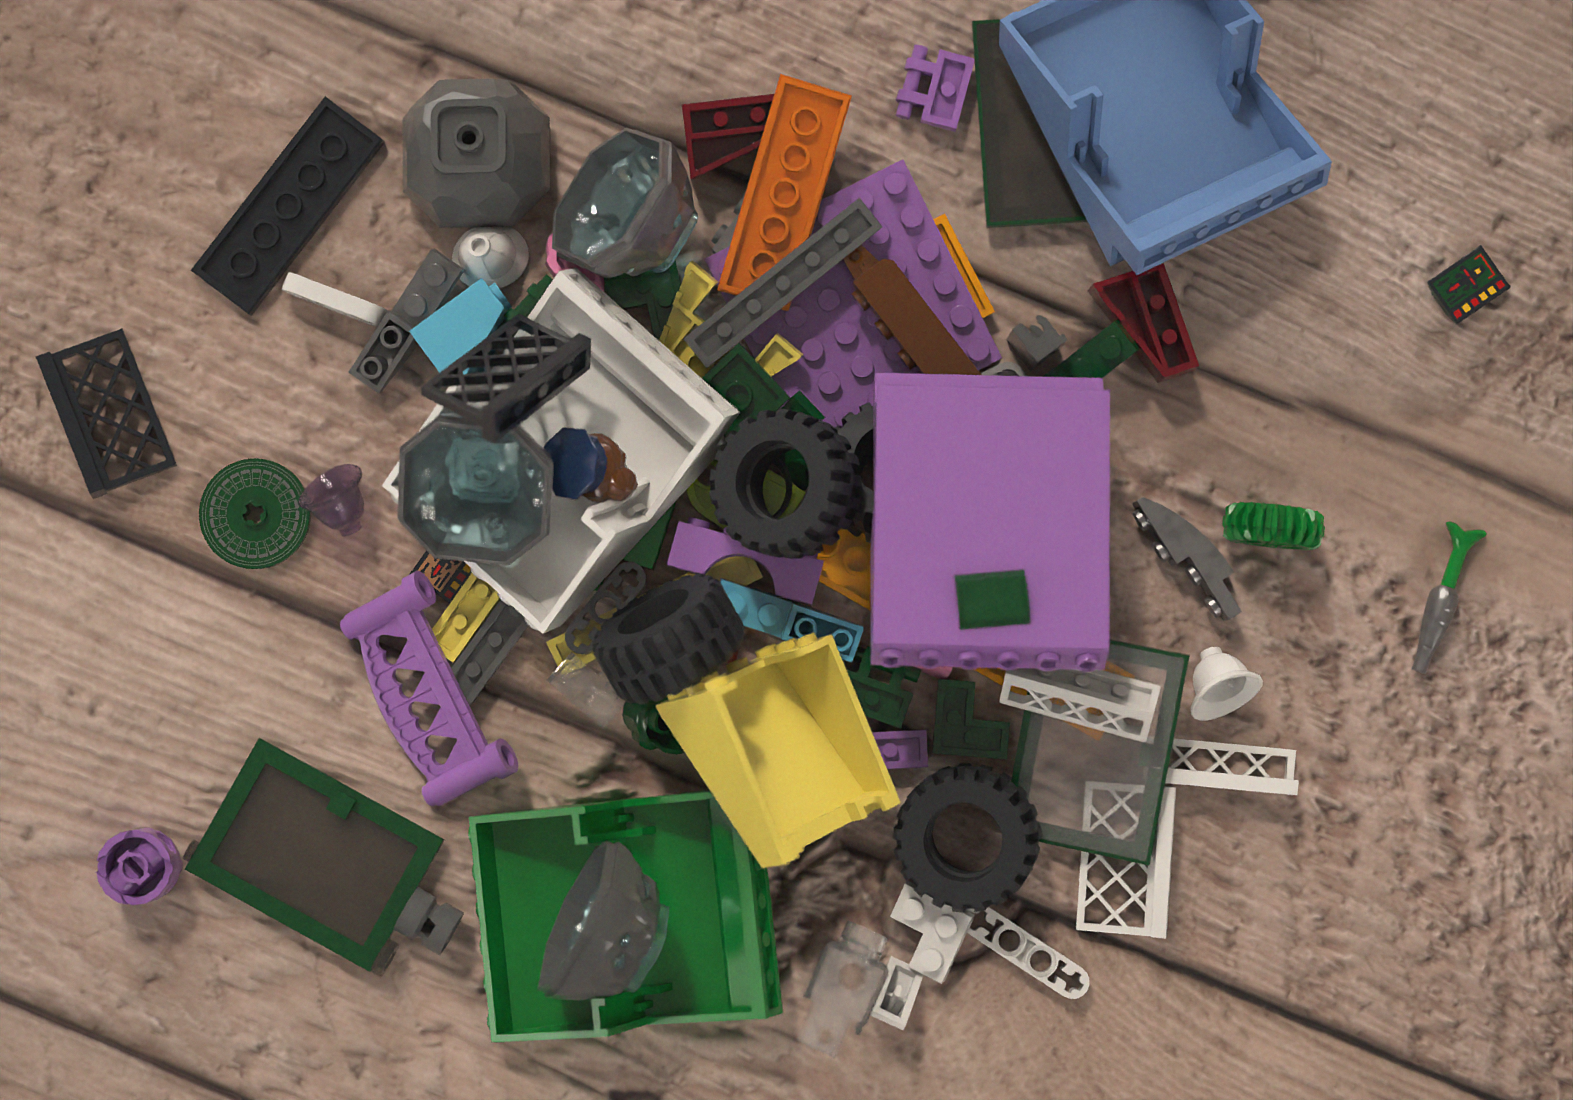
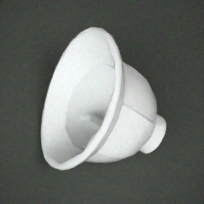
M473 227L461 236L452 254V261L465 269L460 280L469 287L481 278L488 287L494 282L499 289L506 287L522 275L529 260V248L525 239L511 227Z
M1220 647L1205 649L1200 653L1201 662L1195 667L1193 674V686L1196 695L1191 705V715L1194 719L1208 721L1233 712L1250 701L1260 691L1263 685L1261 676L1248 671L1239 659L1222 653Z

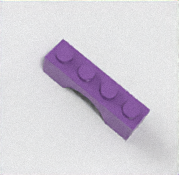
M689 517L687 523L678 522L667 561L668 567L693 574L706 575L712 566L725 558L734 556L747 557L760 563L769 572L777 597L812 606L824 563L823 560L817 559L818 554L813 556L805 554L803 558L799 559L780 558L762 554L743 547L741 541L733 540L726 533V527L723 533L710 530V523L700 519Z

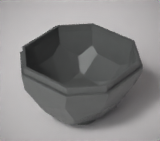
M438 80L409 109L402 119L403 193L440 228L514 227L550 191V117L518 86L509 80ZM467 135H475L476 141L472 145L463 143Z

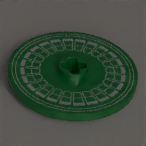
M244 459L224 467L206 486L199 506L200 528L209 547L224 561L245 569H265L287 560L302 545L307 536L311 521L310 501L301 481L286 467L266 459ZM251 505L257 508L263 507L264 512L260 514L261 521L259 523L254 520H247L246 518L251 513L249 508Z

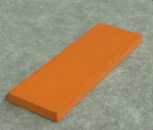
M780 74L717 291L737 296L811 237L852 98L851 95ZM791 301L787 303L784 307H782L780 310L788 312L791 305Z

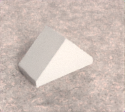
M891 956L867 1007L869 1015L904 1030L924 975L908 967L909 964Z

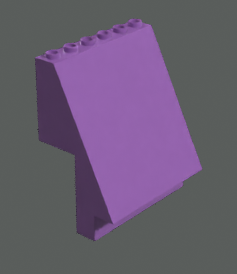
M875 373L873 391L874 510L870 546L871 665H883L889 668L898 666L937 668L944 666L961 667L964 669L988 667L1001 668L1003 670L1032 668L1043 671L1076 669L1082 672L1105 670L1109 652L1110 390L1103 389V378ZM1025 570L1030 607V624L959 630L954 575Z

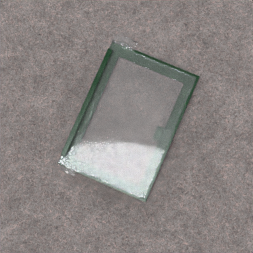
M1109 639V652L1105 670L1103 671L1161 686L1146 743L1024 710L1011 782L1017 787L1022 786L1028 793L1026 796L1028 802L1036 807L1038 812L1036 816L1037 825H1041L1039 842L1150 865L1190 658L1189 654ZM1049 698L1053 704L1060 706L1067 704L1063 699ZM1086 708L1090 714L1097 716L1104 714L1100 709ZM1130 717L1123 719L1126 724L1142 728L1143 721Z

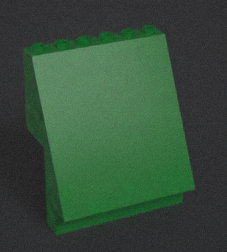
M710 790L490 813L469 817L468 837L472 846V876L476 886V914L479 918L481 936L479 947L483 956L485 975L483 986L487 995V1025L490 1030L491 1043L609 1037L644 1025L767 1019L783 1013L768 867L762 868ZM607 841L613 844L620 842L631 852L635 861L641 866L642 873L653 879L659 889L660 913L658 929L650 950L640 960L641 966L628 987L619 994L605 997L596 996L585 1000H564L545 997V993L537 990L545 946L563 901L594 848Z

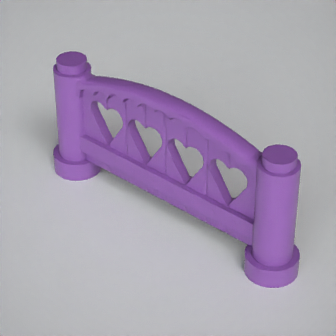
M415 571L404 577L401 585L346 614L344 619L340 621V627L348 639L356 638L359 640L366 673L378 707L402 749L426 776V785L422 787L424 800L430 806H441L496 777L504 779L518 771V760L512 747L504 739H498L490 744L487 743L423 612L424 609L435 604V590L425 574ZM382 635L408 639L395 664L387 661L386 650H383L379 645V639ZM398 668L424 672L412 697H406L403 694V684L396 680L395 673ZM415 701L440 705V709L428 731H424L419 727V717L415 716L412 712V704ZM431 735L457 739L445 764H440L436 761L435 750L431 749L428 745V738Z

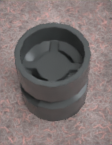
M417 887L401 912L394 930L411 940L416 937L421 938L422 946L441 955L456 931L464 912L448 903L438 905L436 896ZM429 919H431L432 922L436 925L428 924Z

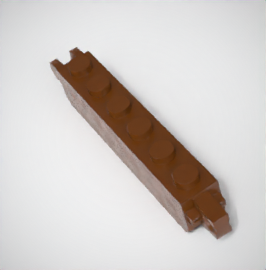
M862 244L842 259L854 280L851 284L855 288V291L851 293L852 297L863 311H866L868 308L872 310L878 318L874 323L875 327L887 341L893 338L899 345L901 350L897 352V355L910 371L915 367L920 374L981 375L894 260L882 259L878 261Z

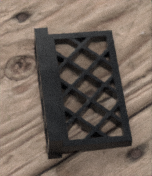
M518 314L422 385L421 396L481 426L482 438L495 444L590 369L591 338L578 333L569 339ZM521 329L533 336L512 337L511 335ZM555 346L558 348L554 352H542L541 347ZM535 348L536 353L515 354L514 349ZM508 349L509 354L505 355L487 354L491 350ZM538 364L531 370L518 371L517 365ZM511 366L512 371L490 372V367ZM484 367L485 373L463 374V371L467 368ZM513 383L506 389H493V384ZM487 384L488 390L466 391L465 386ZM460 386V392H443L440 389L442 387ZM473 402H488L486 405L482 407V411L468 404Z
M123 329L52 354L49 351L36 356L76 461L93 499L106 495L108 491L177 466ZM119 340L123 354L117 366L98 358L104 345ZM95 349L93 355L86 353L89 350ZM79 355L90 360L81 379L67 373L62 360ZM126 359L131 372L123 369ZM95 363L114 370L107 389L87 382ZM120 373L134 379L137 384L131 400L111 392ZM70 380L79 384L76 392L74 391ZM84 386L104 394L95 413L80 407L78 399ZM139 394L145 406L136 403ZM109 397L128 405L120 424L101 416ZM133 407L148 413L150 417V422L144 434L125 426ZM84 414L92 417L89 427ZM98 420L117 428L109 447L95 442L92 437V432ZM153 427L158 440L149 436ZM122 431L141 438L134 457L114 450ZM147 441L162 447L166 458L165 461L152 466L138 459ZM97 448L106 452L103 460H101ZM111 454L131 462L125 476L109 480L105 467ZM136 465L144 468L133 472Z

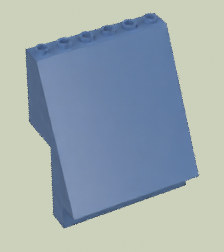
M1041 0L1032 6L1018 12H1012L1005 18L1000 19L999 46L1110 267L1125 260L1136 275L1141 274L1327 185L1332 160L1256 72L1264 20L1247 0Z

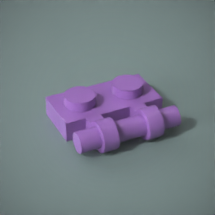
M914 45L912 56L906 60L904 70L907 71L903 89L898 90L896 102L899 103L896 116L909 120L913 107L923 108L920 123L956 132L975 58L940 49L937 61L933 63L925 61L928 53L927 47ZM921 75L932 77L928 95L917 92Z

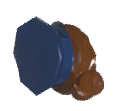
M563 427L544 445V449L550 453L553 461L552 490L556 497L578 500L580 496H583L587 500L596 503H603L608 499L622 501L638 487L636 474L627 468L626 454L619 448L616 442L601 433L588 435L585 429Z

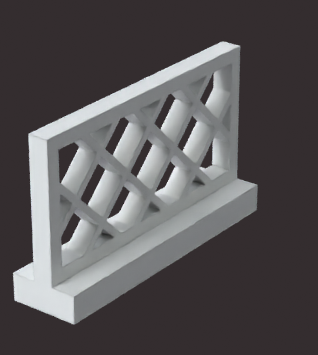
M1086 780L1083 831L1091 832L1099 824L1103 823L1114 837L1124 839L1138 827L1139 817L1127 805L1126 801L1136 792L1144 793L1145 785ZM1165 786L1150 865L1147 868L1146 865L1139 864L1147 874V884L1136 894L1121 878L1125 872L1136 864L1135 862H1131L1117 873L1102 855L1095 854L1097 857L1089 863V853L1081 851L1076 930L1166 939L1176 787ZM1093 789L1109 790L1119 802L1102 816L1092 804ZM1115 790L1130 791V793L1122 799ZM1122 805L1136 823L1120 836L1107 822L1106 818ZM1093 811V813L1099 818V820L1091 826V818ZM1098 860L1114 876L1099 890L1088 880V869ZM1118 880L1131 895V898L1115 911L1101 893ZM1087 886H1088V887L1091 889V891L1094 893V895H1092V896L1086 901ZM1144 891H1146V905L1139 899V896ZM1097 897L1110 911L1111 915L1101 924L1086 923V906ZM1134 900L1145 912L1144 927L1128 926L1119 916V913ZM1115 917L1121 925H1110L1107 923Z

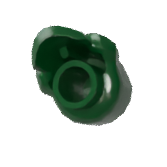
M668 696L656 702L651 700L647 704H639L637 702L632 704L625 701L622 712L623 721L631 731L632 739L637 741L640 746L651 751L658 748L668 754L678 755L685 753L655 706L668 700Z

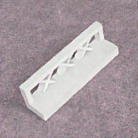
M1017 668L1006 670L999 703L1146 743L1161 686L1103 670L1082 672L1076 669L1043 671L1032 668ZM1011 685L1026 689L1030 695L1024 696L1010 692ZM1049 698H1060L1067 704L1063 706L1053 704ZM1086 708H1097L1104 714L1100 716L1093 715ZM1130 717L1143 721L1142 728L1126 724L1123 719Z
M1147 736L1146 742L1153 744L1155 737ZM1174 739L1172 750L1179 758L1168 767L1166 783L1287 795L1298 794L1299 780H1294L1296 750ZM1176 746L1190 747V749L1182 754ZM1198 748L1206 749L1215 759V762L1205 771H1197L1186 759ZM1214 750H1222L1227 752L1223 756L1219 757ZM1235 752H1243L1253 764L1241 775L1233 774L1224 763ZM1250 753L1264 754V756L1256 761ZM1272 755L1285 756L1284 779L1271 778L1260 765ZM1183 762L1189 770L1176 769L1175 767ZM1220 765L1225 773L1212 771ZM1144 766V771H1143V780H1144V781L1147 780V775H1148V770H1149V767H1148V766ZM1257 769L1263 777L1250 776L1249 774Z

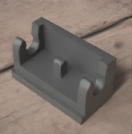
M1041 315L1036 316V321L1043 327V331L1038 326L1031 325L1029 327L1031 332H1029V329L1020 323L1011 330L1006 339L1030 371L1059 351L1067 341L1064 334L1059 335L1051 323Z

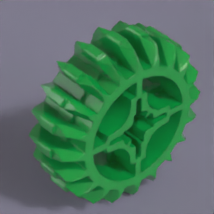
M1234 502L1226 506L1222 527H1224L1223 537L1230 542L1278 549H1317L1321 547L1322 537H1324L1325 526L1323 525L1324 516L1321 513L1312 509L1290 505Z

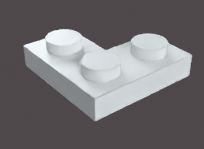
M908 881L904 884L890 917L923 933L908 967L942 984L950 971L975 915L966 910L964 913L952 912V906L944 904L942 908L931 904L933 898L926 894L922 897L913 890L916 885Z

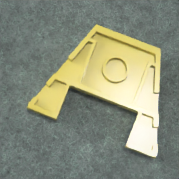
M690 261L686 266L683 281L679 291L676 293L673 308L659 341L702 378L728 352L706 368L683 340L684 337L704 322L695 311L718 284V281L697 263ZM777 333L756 357V360L773 376L799 360L804 354Z

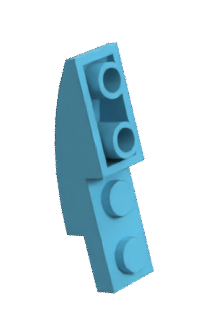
M720 578L719 582L733 604L743 626L780 637L785 641L792 638L796 640L815 632L817 638L832 634L841 658L849 662L853 661L864 629L863 626L813 607L777 597L775 594Z

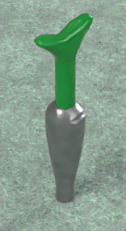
M1452 521L1445 523L1452 539L1453 548L1441 584L1432 588L1427 598L1420 628L1417 654L1412 666V670L1426 674L1430 660L1453 618L1459 602L1455 587L1468 551L1487 535L1482 529L1464 531L1458 524Z

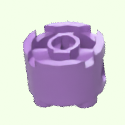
M147 827L120 832L110 838L99 851L97 859L99 861L98 871L96 873L100 886L110 898L126 905H139L156 901L168 894L178 881L183 863L172 839L161 831Z

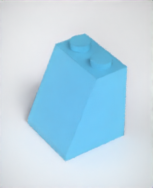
M481 278L409 332L440 373L495 332L496 328L506 319L503 315L512 306L495 282L488 287ZM491 350L487 354L494 355L496 350ZM484 367L467 368L463 371V374L484 373L485 370Z

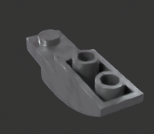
M431 249L392 311H387L349 370V373L377 393H381L418 346V343L409 331L447 304L449 301L447 297L465 269L438 250Z
M1142 497L1132 503L1136 509L1132 512V515L1143 531L1148 529L1156 542L1152 544V547L1163 563L1168 560L1171 566L1185 559L1188 566L1184 567V570L1195 586L1200 584L1208 596L1204 599V602L1215 618L1221 616L1222 620L1226 621L1241 613V609L1222 581L1233 574L1234 571L1211 541L1183 517L1157 502Z

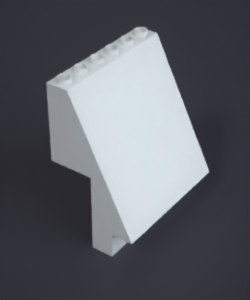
M577 268L559 271L527 318L569 339L578 333L591 338L590 369L520 425L543 448L563 427L585 429L588 435L593 433L606 435L616 442L619 448L626 454L627 468L636 474L638 487L625 500L608 499L603 503L587 500L583 496H580L578 500L556 497L552 490L549 535L510 565L464 561L471 567V572L478 579L486 581L498 592V597L504 603L513 606L524 616L525 622L531 628L540 631L542 634L560 627L711 464L718 448L723 450L726 447L727 442L724 441V434L740 414L736 408ZM519 329L514 337L533 335ZM555 346L541 347L542 352H554L558 349ZM535 348L514 349L515 354L536 353ZM505 349L502 355L509 354L508 349ZM538 364L517 365L518 371L531 370ZM511 366L493 367L490 372L512 371ZM513 383L493 384V389H506ZM487 384L465 386L466 391L488 390ZM450 386L446 392H460V386ZM473 402L468 404L482 411V407L486 405L488 402ZM437 404L420 430L441 414L455 413ZM462 431L453 436L449 444V486L457 496L464 499L498 503L514 501L519 497L522 490L524 452L507 435L493 444L482 438V432ZM399 461L382 485L397 504ZM440 473L426 481L424 492L417 506L419 509L422 510L438 485L441 477ZM439 521L434 522L438 534H443L447 531L443 523ZM495 521L488 526V530L492 534L494 543L499 545L505 544L509 540L510 532L502 527V523Z

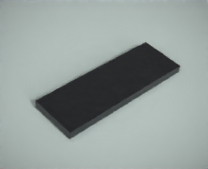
M325 96L191 271L252 316L381 149L385 141Z

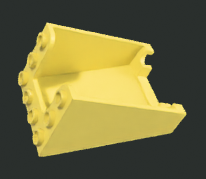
M815 632L796 640L792 638L777 645L774 643L755 651L757 658L749 662L747 657L735 660L726 665L728 672L719 675L718 671H716L712 675H707L696 685H691L683 689V692L674 696L672 694L668 695V700L655 705L658 713L762 868L785 865L798 858V853L804 851V846L852 821L867 818V815L876 809L887 811L901 803L832 634L817 638Z

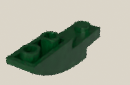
M1117 319L1042 377L1104 378L1140 350V348Z

